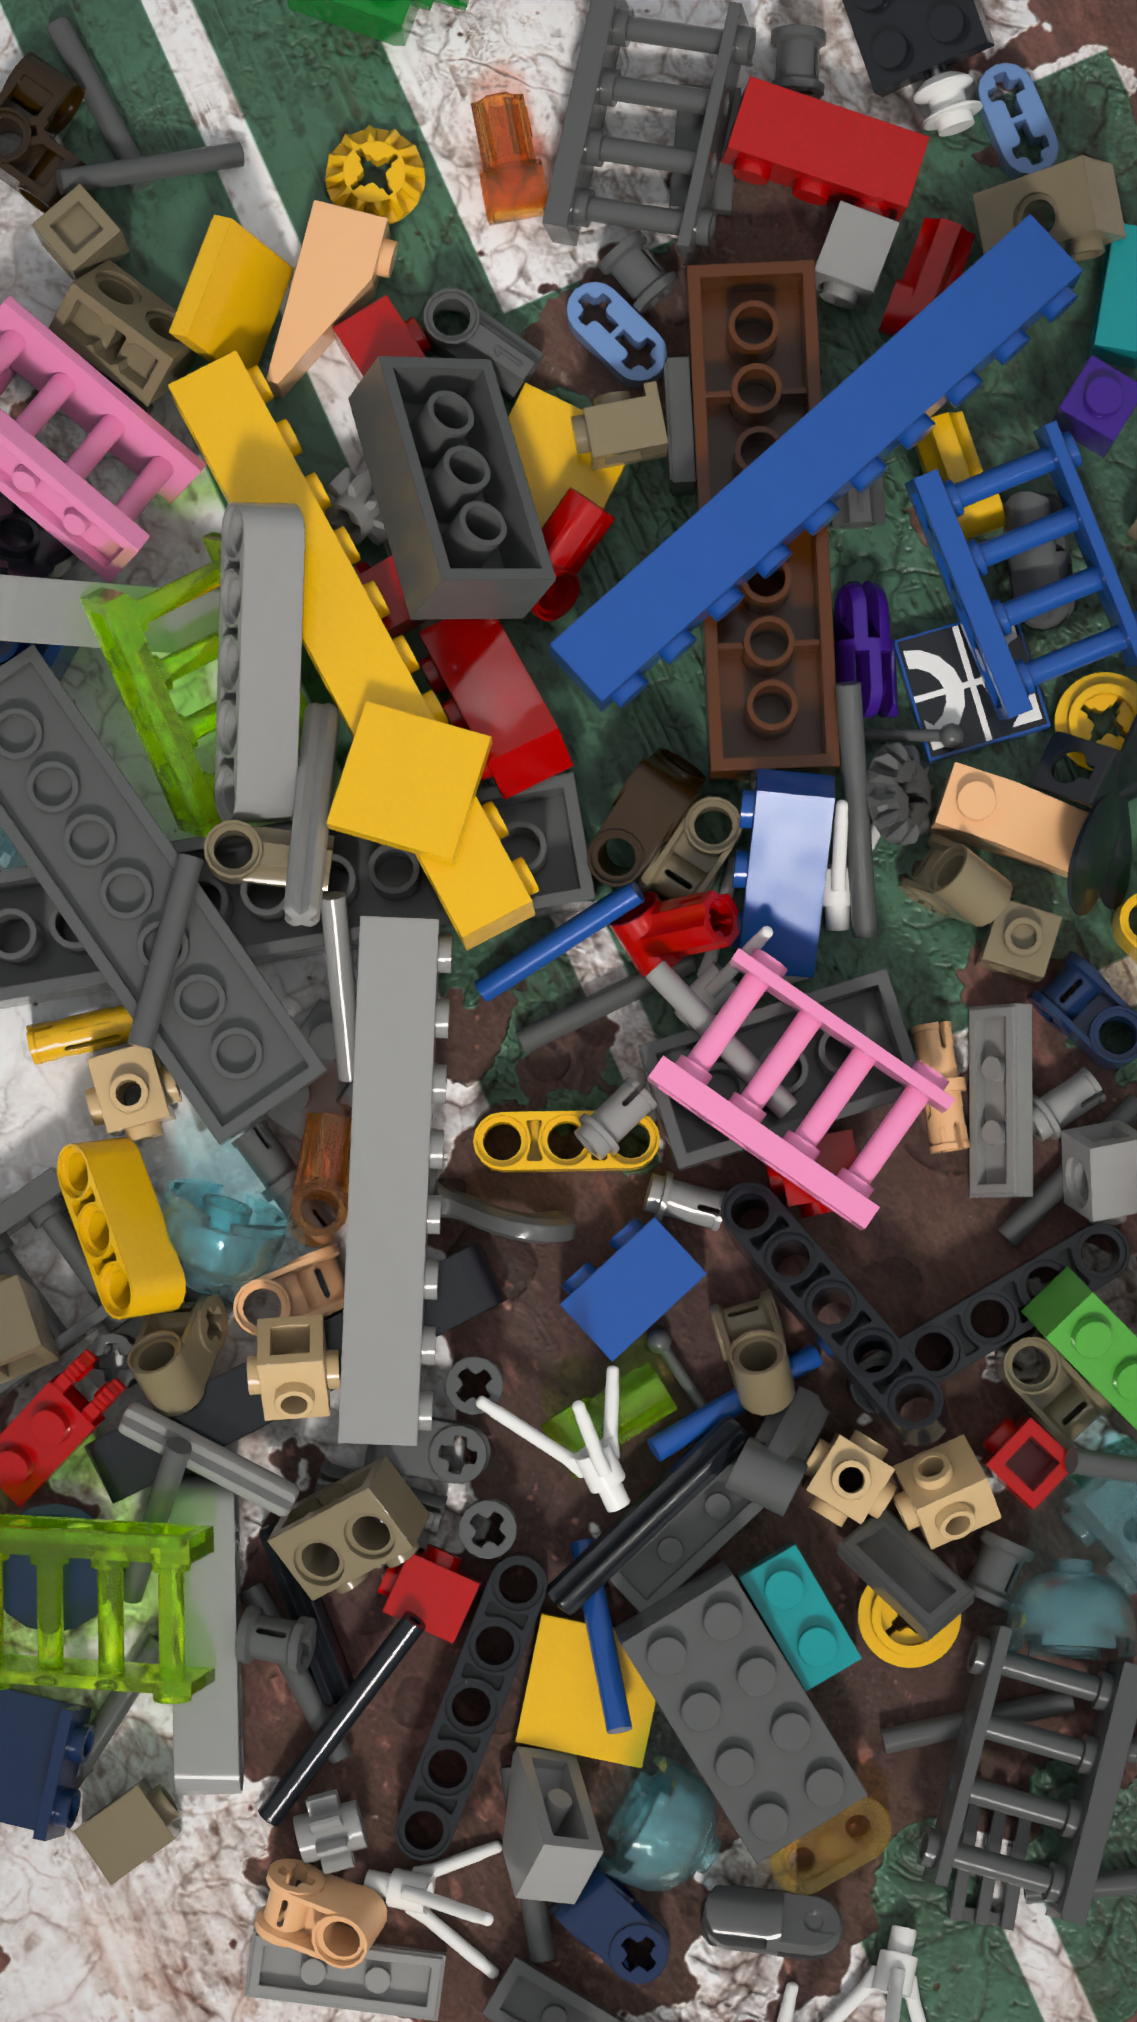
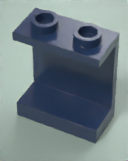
M0 1686L1 1823L34 1830L32 1839L41 1841L64 1836L65 1829H70L73 1826L81 1802L80 1790L74 1789L80 1763L84 1764L88 1760L95 1737L94 1725L88 1724L92 1707Z

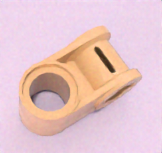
M338 1243L328 1245L284 1264L283 1268L251 1280L242 1286L236 1294L233 1304L234 1316L240 1327L249 1334L257 1336V1326L250 1323L246 1317L245 1306L250 1295L260 1290L272 1291L279 1297L282 1306L279 1317L323 1314L324 1319L343 1311L345 1277L336 1258L341 1252ZM317 1269L321 1270L330 1292L329 1298H326L315 1274Z
M284 1858L276 1860L269 1866L266 1881L270 1891L266 1906L257 1912L254 1927L256 1932L271 1944L289 1947L320 1959L332 1967L346 1969L355 1967L363 1961L387 1922L388 1910L381 1896L368 1886L355 1884L332 1874L324 1875L322 1870H319L310 1863L304 1864L302 1860ZM297 1880H300L302 1883L295 1887ZM284 1919L283 1925L279 1926L278 1922Z

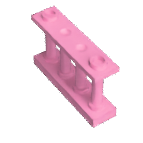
M9 295L0 306V377L10 366L37 389L39 393L16 420L12 419L0 408V492L104 580L110 583L149 539L150 535L138 526L135 521L152 499L159 493L172 504L203 470L206 463ZM59 409L89 434L65 463L35 438ZM108 451L138 475L115 505L85 481Z
M738 948L731 958L729 965L742 973L744 977L689 1055L686 1057L681 1054L675 1063L663 1055L648 1076L647 1081L861 1231L867 1227L880 1208L868 1199L874 1191L870 1184L927 1103L941 1113L950 1108L955 1098L944 1091L949 1081L919 1060L910 1068L783 979L788 969L766 952L755 948L752 954L748 955ZM767 991L795 1010L797 1015L741 1095L734 1092L728 1101L707 1086L713 1078L709 1071L761 996ZM820 1028L852 1051L796 1131L788 1130L783 1138H781L761 1124L767 1115L762 1109ZM872 1066H875L905 1087V1089L849 1170L842 1167L835 1176L815 1162V1159L820 1154L816 1147Z

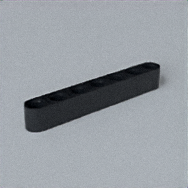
M479 1242L439 1262L437 1300L425 1299L424 1326H436V1337L508 1300ZM343 1312L324 1321L327 1350L339 1349L340 1358L342 1357ZM247 1361L208 1381L202 1399L190 1411L182 1415L168 1417L223 1447L276 1421H265L261 1394H249ZM118 1428L84 1446L113 1504L152 1485L162 1458L161 1454L121 1434Z

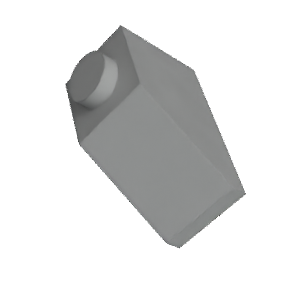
M517 1746L512 1755L502 1850L515 1898L575 1904L604 1852L575 1754Z

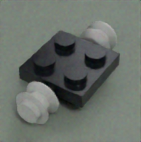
M842 0L875 94L884 97L925 78L926 81L913 97L915 104L929 105L932 114L922 123L924 130H938L939 136L946 137L960 133L974 125L973 116L982 109L983 105L978 100H967L964 92L973 83L974 79L970 74L950 71L949 66L995 46L979 0Z

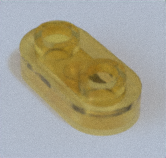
M869 1795L770 1856L769 1862L774 1878L782 1888L793 1894L809 1895L822 1890L883 1853L890 1842L892 1834L890 1817L878 1800ZM858 1814L867 1817L870 1825L869 1830L864 1836L852 1837L847 1834L845 1827L850 1817ZM800 1847L808 1848L814 1854L813 1863L804 1870L793 1868L789 1862L791 1853Z

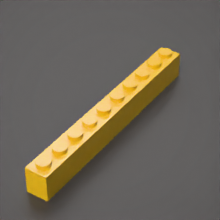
M235 350L168 384L175 405L228 505L232 502L295 503L299 506L305 523L302 644L352 737L354 738L365 701L449 724L447 716L433 690L431 689L421 695L411 673L420 668L404 636L400 635L391 639L381 619L390 615V612L375 582L371 580L362 585L352 565L360 561L361 558L346 528L342 526L333 531L323 511L331 507L332 504L318 476L313 472L304 477L294 459L295 456L303 453V450L289 422L285 418L275 423L265 404L274 400V396L259 367L255 365L246 369ZM476 796L454 865L415 854L466 951L535 916L533 901L530 896L539 892L538 885L522 856L511 861L500 840L509 836V832L494 803L489 801L481 805Z

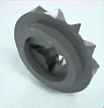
M900 742L883 745L876 751L869 765L866 790L870 816L877 831L886 841L894 845L916 843L919 835L929 832L930 821L928 815L936 811V806L931 800V791L935 785L929 782L927 776L929 771L928 761L919 758V752L915 745H902Z

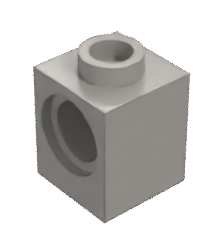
M840 201L815 266L816 289L821 291L819 296L824 301L840 308L854 309L857 304L869 309L895 241L900 222Z
M1120 1120L1061 1130L1064 1203L1086 1217L1093 1224L1117 1225L1125 1222L1127 1215L1137 1214V1130Z

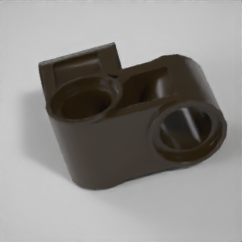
M30 52L15 66L0 92V135L14 133L22 138V143L15 152L8 155H0V179L18 191L42 213H46L67 195H61L58 190L56 170L86 165L54 140L56 135L69 124L83 101L85 89L36 54Z
M658 748L647 760L643 758L619 792L612 805L614 808L589 846L587 864L592 875L601 883L609 886H624L633 882L651 863L664 841L667 842L696 799L697 793L706 781V776L689 761L664 748ZM620 838L627 841L633 847L635 852L634 866L620 867L610 860L607 854L609 839Z

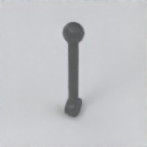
M949 723L943 726L942 729H864L865 741L941 742L947 748H956L962 743L964 732L958 724Z
M663 1329L651 1331L646 1339L648 1349L655 1354L661 1355L696 1410L708 1404L671 1349L672 1339L670 1334Z

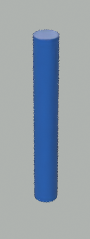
M633 881L612 891L475 980V986L479 994L485 1001L490 1002L645 901L641 889Z
M811 1343L788 1355L794 1382L823 1365L820 1354ZM735 1387L647 1439L648 1446L659 1462L663 1461L703 1437L723 1417L729 1415L735 1418L745 1412L746 1409L739 1402Z
M582 1539L571 1543L573 1560L595 1539ZM603 1585L582 1605L606 1731L607 1734H619L627 1732L633 1727L605 1586Z

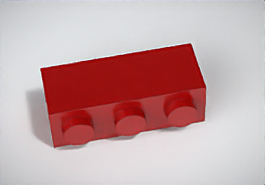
M750 76L743 91L721 163L733 166L732 174L742 181L755 185H766L769 180L792 188L791 193L793 196L810 204L826 205L828 201L839 204L840 201L899 222L908 207L930 137Z
M444 619L418 632L428 654V657L418 661L435 695L446 690L450 700L441 703V706L450 725L488 735L492 738L493 743L480 782L492 777L505 800L574 766L555 720L498 619Z

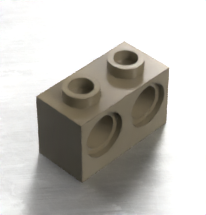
M109 259L72 282L48 328L81 357L147 407L170 391L168 384L187 375L198 355L169 333L177 310Z
M385 1455L296 1502L287 1516L280 1517L267 1542L310 1599L314 1601L335 1589L339 1594L352 1590L368 1576L370 1571L385 1563L389 1568H393L407 1561L420 1547L418 1539L430 1514ZM372 1517H376V1518L380 1519L381 1521H383L384 1523L378 1522V1521H376L375 1519H373Z

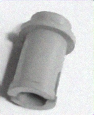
M1085 1067L1080 1068L1076 1074L1040 1098L1035 1094L1032 1095L1033 1135L1040 1142L1049 1137L1054 1140L1059 1139L1063 1127L1096 1105L1106 1101L1105 1094L1100 1092L1103 1089Z
M627 1077L623 1084L591 1116L584 1113L579 1118L581 1126L574 1131L581 1144L600 1160L608 1153L615 1155L620 1150L617 1143L650 1111L657 1107L656 1101L645 1088L641 1092L637 1090L640 1084L631 1077Z
M666 1171L664 1176L652 1174L644 1199V1211L654 1213L653 1218L655 1217L658 1221H661L663 1216L707 1227L715 1232L718 1231L722 1222V1218L719 1216L720 1213L700 1208L698 1205L721 1210L720 1207L724 1196L727 1194L726 1191H716L673 1179L674 1173L671 1171Z

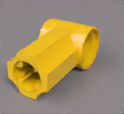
M947 412L931 417L936 423L935 427L914 446L923 473L926 474L938 469L942 481L951 479L953 483H957L983 472L963 412ZM999 493L964 507V514L957 517L966 540L1006 526L1005 514Z

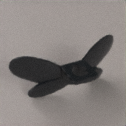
M1137 714L1120 751L1067 733L1055 732L1031 778V784L1035 789L1091 808L1077 836L1067 877L1068 900L1072 910L1080 916L1087 915L1091 911L1099 896L1105 907L1117 909L1122 904L1129 886L1132 863V837L1128 802L1137 798ZM1080 752L1085 755L1086 764L1094 770L1089 779L1079 777L1075 781L1062 783L1055 779L1054 769L1056 763L1068 753Z

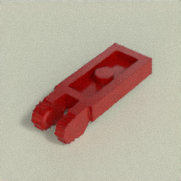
M89 1349L76 1357L62 1373L51 1379L0 1434V1488L19 1508L43 1487L106 1419L103 1414L127 1389L118 1378H114L112 1381L106 1382L94 1394V1399L89 1402L74 1387L94 1369V1364L98 1360Z

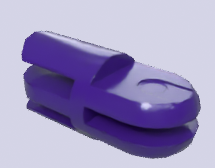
M849 581L838 592L835 604L836 642H834L836 683L847 681L861 682L863 718H873L876 714L883 718H896L898 715L895 640L890 639L889 608L886 593L879 584L871 581H865L862 585L859 581Z

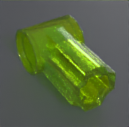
M649 1362L640 1368L638 1366L619 1379V1452L623 1450L622 1444L678 1409ZM605 1390L593 1398L587 1395L580 1399L585 1403L599 1440L603 1438ZM572 1405L540 1425L546 1436L572 1453L578 1452L586 1446L576 1422ZM568 1469L573 1479L577 1480L578 1477Z

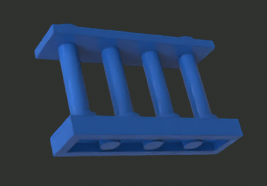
M1056 420L1033 431L1040 448L1038 450L957 483H953L951 479L942 481L938 469L904 484L998 720L1011 719L1032 710L1033 707L1028 696L1035 693V686L1117 652H1121L1127 668L1137 666V610L1133 612L1131 610L1077 474L1076 468L1082 466L1078 446L1068 430L1061 433ZM1050 473L1063 509L980 543H977L975 539L966 541L957 517L964 514V507ZM1073 532L1087 566L1086 569L1003 603L998 598L989 600L981 579L982 576L988 574L987 567ZM1097 592L1111 628L1026 663L1022 658L1013 660L1005 640V636L1012 633V626Z

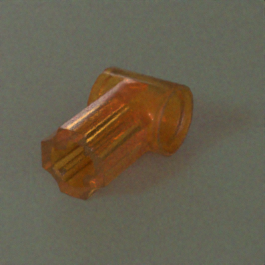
M501 92L486 95L483 99L471 103V112L483 168L479 170V178L488 225L493 226L543 216L548 191L541 158H535L532 131L523 94Z
M326 1112L306 1114L293 1195L288 1211V1227L292 1235L301 1244L309 1247H324L333 1243L341 1235L347 1219L352 1119L344 1115ZM312 1199L326 1201L332 1206L336 1220L325 1228H315L303 1220L300 1212L301 1206Z

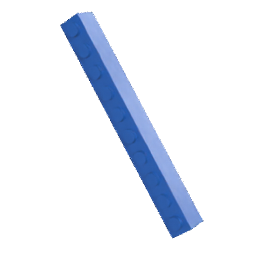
M1029 214L551 642L549 649L552 659L601 712L613 702L620 708L626 706L648 685L649 681L643 675L661 658L668 665L675 662L696 642L697 638L691 632L709 615L716 622L720 621L743 600L745 595L739 588L757 572L766 579L778 570L793 554L787 545L806 529L811 536H814L827 526L841 510L835 502L847 491L854 487L859 493H862L877 481L888 469L883 459L896 447L902 444L908 451L917 445L935 427L936 423L930 417L948 401L954 408L965 402L983 383L978 374L995 358L1002 366L1014 358L1031 340L1025 332L1042 316L1051 323L1063 314L1078 298L1073 288H1075L1083 271L1081 267L1038 221Z

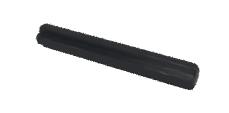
M729 1415L723 1417L547 1585L546 1592L551 1600L568 1615L575 1613L740 1455L750 1437L749 1433L733 1417Z

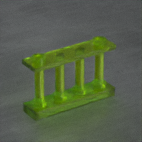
M210 532L202 537L212 562L137 600L127 596L125 592L104 587L80 598L178 828L202 838L207 837V834L215 825L223 822L219 818L215 805V772L208 774L206 771H202L193 751L198 746V739L216 730L217 701L185 717L181 713L177 714L168 692L173 689L174 681L218 659L219 629L161 659L156 655H152L143 633L148 631V623L220 587L221 533ZM301 689L299 712L298 764L300 755L304 709L307 707V703L304 699Z
M0 1514V1690L10 1688L11 1684L152 1693L153 1701L161 1704H180L191 1701L192 1695L215 1681V1668L186 1666L185 1572L191 1570L192 1563L214 1552V1526ZM9 1554L30 1555V1564L37 1566L38 1656L4 1654L3 1561L9 1559ZM69 1558L90 1559V1567L97 1569L98 1660L64 1658L63 1565L69 1563ZM130 1561L151 1563V1570L158 1573L159 1664L125 1662L123 1568L129 1567Z

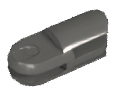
M1020 491L1011 495L1004 504L1005 532L1063 509L1060 498L1050 493ZM1068 534L1008 559L1012 599L1073 574ZM1075 601L1024 621V623L1035 629L1050 630L1065 623L1072 614Z
M716 1885L708 1893L700 1922L701 1934L711 1946L726 1950L803 1960L821 1959L830 1955L839 1946L844 1932L842 1914L833 1902L817 1894L738 1885Z

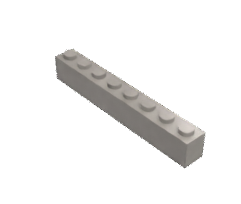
M360 916L338 1443L417 1446L419 1431H432L433 1391H421L422 1365H435L436 1326H424L425 1299L437 1300L439 1261L427 1260L428 1234H440L442 1195H429L430 1169H443L444 1130L432 1129L433 1103H446L447 1065L435 1064L436 1038H448L450 999H438L439 973H451L453 934H440L441 922L439 919Z

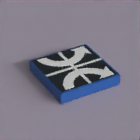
M959 622L895 640L896 661L916 728L942 729L946 724L955 723L964 732V739L956 748H947L941 742H921L926 761L929 764L1042 732L1051 727L1039 685L1035 686V693L1028 696L1033 707L1032 710L1011 719L998 720ZM1019 623L1011 627L1012 633L1005 636V640L1013 660L1022 658L1026 663L1031 658Z

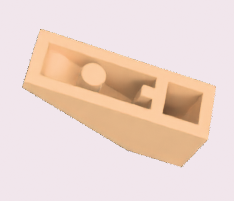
M314 200L266 378L274 397L283 399L335 341L333 327L362 310L375 296L380 276L385 278L391 277L398 251V241L390 239L388 218Z
M955 762L947 774L929 832L1067 878L1069 863L1077 836L1089 813L1018 782Z

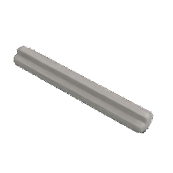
M312 702L304 709L283 907L285 911L284 918L292 926L304 925L312 927L319 922L321 915L329 834L326 822L332 804L340 723L338 718L339 710L332 703L319 704Z

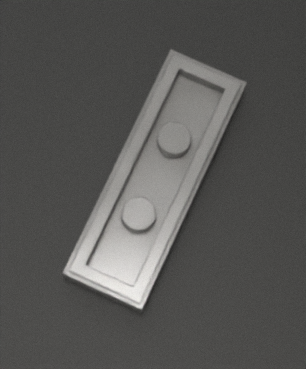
M1011 1003L969 1007L970 1198L1033 1197L1032 1004Z
M254 1928L245 1996L438 2021L447 1952L373 1943L361 1963L352 1968L342 1969L332 1967L320 1959L289 1947L271 1944L264 1940Z

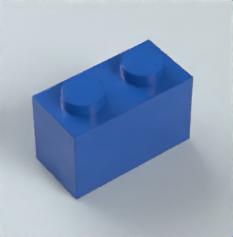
M635 1217L608 1242L616 1253L600 1268L596 1269L590 1261H587L560 1286L569 1295L560 1306L612 1362L707 1275L703 1268L655 1217L645 1226Z

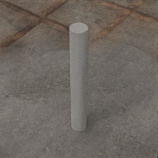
M332 891L322 895L321 916L337 1071L340 1081L353 1082L356 993L346 894L340 891Z
M663 960L646 976V979L688 1024L702 1036L716 1014ZM736 1035L733 1036L720 1055L724 1062L746 1085H748L762 1065L758 1058ZM780 1083L766 1103V1106L780 1120L798 1101Z

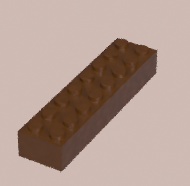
M815 260L687 265L685 294L696 478V512L822 400ZM828 525L814 536H811L805 529L787 545L793 554L778 570L766 579L757 572L739 588L745 597L729 614L718 622L709 615L701 623L709 782L756 780L757 768L835 776L840 767Z

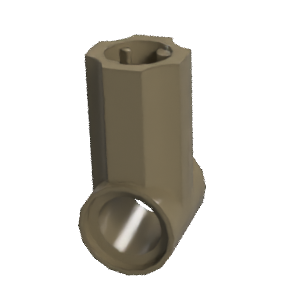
M239 820L223 821L215 825L207 834L204 843L206 863L216 878L229 884L245 882L286 888L291 830L252 826ZM328 835L323 885V892L328 893L335 837ZM228 836L245 838L253 848L249 862L238 869L223 867L215 857L217 845L222 839Z

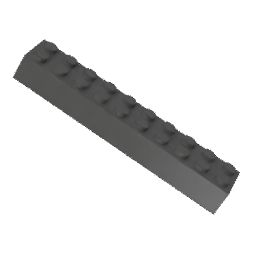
M574 772L552 776L505 800L497 786L479 788L477 790L476 797L480 804L483 805L492 801L505 823L509 836L500 841L510 860L513 861L522 856L538 885L539 892L530 896L535 910V916L531 918L586 909L595 903L591 871L587 864V847ZM292 821L260 827L292 831ZM329 829L328 835L335 837L328 892L340 891L346 894L351 949L359 948L360 916L439 919L441 922L440 934L455 931L414 853ZM207 835L170 841L178 853L204 860L198 883L255 965L325 953L321 915L319 922L312 927L304 925L292 926L286 922L283 909L285 887L245 882L229 884L220 881L211 873L205 860L204 843ZM228 836L217 845L215 857L223 867L238 869L249 862L253 848L245 838ZM23 866L0 870V1009L113 990L30 868Z

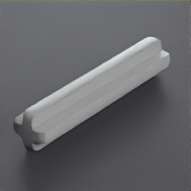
M132 1402L120 1420L118 1430L121 1434L163 1455L168 1439L179 1437L187 1440L192 1446V1451L186 1468L278 1516H287L299 1496L300 1489L296 1484L141 1403Z

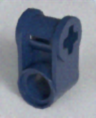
M1070 951L1064 957L1066 965L1041 991L1032 990L1026 998L1032 1004V1007L1052 1027L1067 1036L1092 1062L1102 1068L1111 1070L1124 1068L1137 1058V1012L1111 988L1105 978L1089 962L1074 951ZM1077 984L1079 988L1064 1003H1060L1059 1000L1073 985ZM1109 1022L1124 1025L1131 1033L1132 1044L1130 1050L1126 1053L1114 1054L1104 1049L1099 1039L1100 1027Z
M599 1861L575 1904L553 1902L549 1907L552 1914L568 1932L583 1945L591 1948L625 1981L634 1984L648 1983L660 1976L664 1970L670 1950V1940L667 1931L635 1899L634 1895L620 1879ZM646 1936L654 1942L650 1953L653 1961L649 1962L643 1957L638 1958L634 1963L628 1960L626 1956L630 1944L626 1939L631 1937L634 1941L640 1942Z

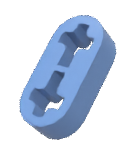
M1011 63L996 64L986 70L979 81L975 100L982 102L983 107L978 114L1002 169L1007 176L1014 180L1053 166L1059 149L1057 136L1033 80L1027 71ZM998 82H1002L1007 90L1017 88L1019 91L1013 103V109L1016 114L1013 118H1011L1006 104L1002 100L995 102L990 100ZM1019 129L1023 130L1027 142L1031 146L1041 144L1044 148L1040 152L1037 164L1031 165L1027 157L1016 159L1014 156L1020 145V137L1017 132Z
M599 282L585 283L573 291L568 299L566 317L568 328L574 337L618 381L627 387L640 389L643 388L644 383L659 381L663 375L664 362L667 361L666 344L660 334L618 292L607 284ZM586 301L594 307L602 301L608 304L606 319L614 330L609 333L595 320L587 326L581 323L584 317V309L581 304ZM624 337L637 350L644 348L646 345L651 347L650 363L652 367L648 370L641 365H637L631 370L625 365L628 360V353L619 341Z

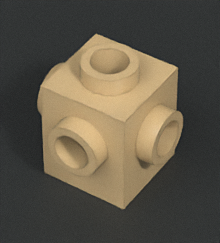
M134 1045L87 1059L94 1087L85 1089V1097L95 1127L105 1124L108 1134L114 1137L124 1134L125 1138H130L134 1143L164 1134L162 1123L176 1119L172 1104L182 1102V1095L179 1085L165 1066L161 1067L159 1056L154 1049L151 1050ZM134 1086H140L141 1098L136 1104L128 1106L126 1102L127 1092Z
M323 1314L257 1319V1355L247 1356V1382L250 1395L261 1394L265 1421L330 1416V1389H340L341 1358L339 1349L327 1350Z
M858 1430L854 1431L850 1440L838 1433H834L829 1443L819 1438L805 1464L809 1465L805 1472L808 1477L802 1488L815 1496L808 1507L840 1527L843 1526L848 1517L861 1525L868 1514L878 1519L897 1489V1485L889 1481L895 1468L882 1461L889 1450ZM848 1467L859 1469L863 1476L861 1487L854 1492H846L839 1485V1475Z
M964 1434L932 1449L922 1451L914 1457L893 1466L902 1488L901 1492L894 1494L892 1497L900 1517L908 1531L917 1527L920 1528L931 1550L952 1540L963 1538L970 1532L1002 1518L988 1478Z

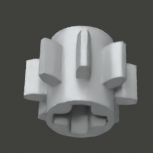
M345 467L327 485L330 490L327 495L332 506L326 509L325 516L333 531L344 526L354 544L359 545L368 536L378 546L387 538L368 467H365L357 476L349 468Z
M337 1789L308 1796L305 1800L308 1812L293 1816L295 1835L304 1864L321 1860L324 1875L354 1867L356 1860L353 1851L368 1848L366 1828L357 1799L341 1803Z

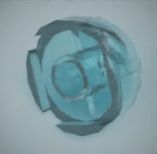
M174 1179L170 1181L165 1195L162 1196L160 1208L163 1213L168 1240L179 1257L187 1287L201 1293L215 1295L219 1293L221 1287L236 1288L244 1286L251 1280L261 1277L273 1265L285 1239L284 1232L288 1223L286 1215L275 1206L246 1193L245 1204L236 1199L219 1195L224 1185L196 1179Z
M1071 1558L1053 1560V1571L1033 1575L1017 1589L1010 1603L1007 1627L1012 1628L1008 1651L1017 1652L1024 1646L1025 1642L1028 1643V1656L1101 1660V1648L1116 1649V1646H1118V1659L1137 1656V1626L1133 1605L1125 1589L1113 1578L1092 1573V1561Z
M658 1755L652 1761L660 1769L653 1777L641 1771L622 1799L606 1834L609 1838L617 1841L613 1856L611 1858L603 1853L599 1864L601 1872L623 1884L643 1891L666 1892L685 1883L695 1871L701 1874L706 1873L718 1855L721 1839L714 1836L718 1816L713 1795L704 1781L683 1765L666 1756Z

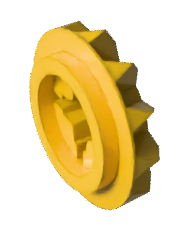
M368 125L364 130L352 135L345 134L341 143L329 154L325 183L333 205L388 218L390 225L405 218L420 201L425 186V168L416 145L411 144L396 129L389 131L376 129ZM361 157H364L367 162L371 161L376 167H380L385 163L388 165L391 163V168L385 173L390 195L383 188L379 189L373 182L364 187L362 185L359 186L358 183L364 178Z
M1111 672L1093 673L1080 678L1064 692L1059 700L1053 719L1055 732L1059 731L1090 740L1092 737L1090 733L1094 728V723L1087 718L1088 714L1080 709L1082 708L1088 713L1092 711L1095 714L1101 715L1117 701L1121 705L1115 712L1117 716L1113 724L1121 730L1120 734L1126 737L1137 714V683L1128 677ZM1107 733L1101 740L1098 739L1096 743L1120 751L1125 739L1120 735L1115 737ZM1071 752L1066 754L1075 766L1091 771L1094 770L1086 764V757L1082 753Z
M869 1585L860 1595L857 1623L862 1637L871 1651L889 1664L904 1668H915L931 1664L941 1658L951 1648L957 1638L961 1624V1614L928 1642L907 1625L899 1630L894 1629L887 1634L885 1631L893 1625L892 1621L896 1619L898 1613Z

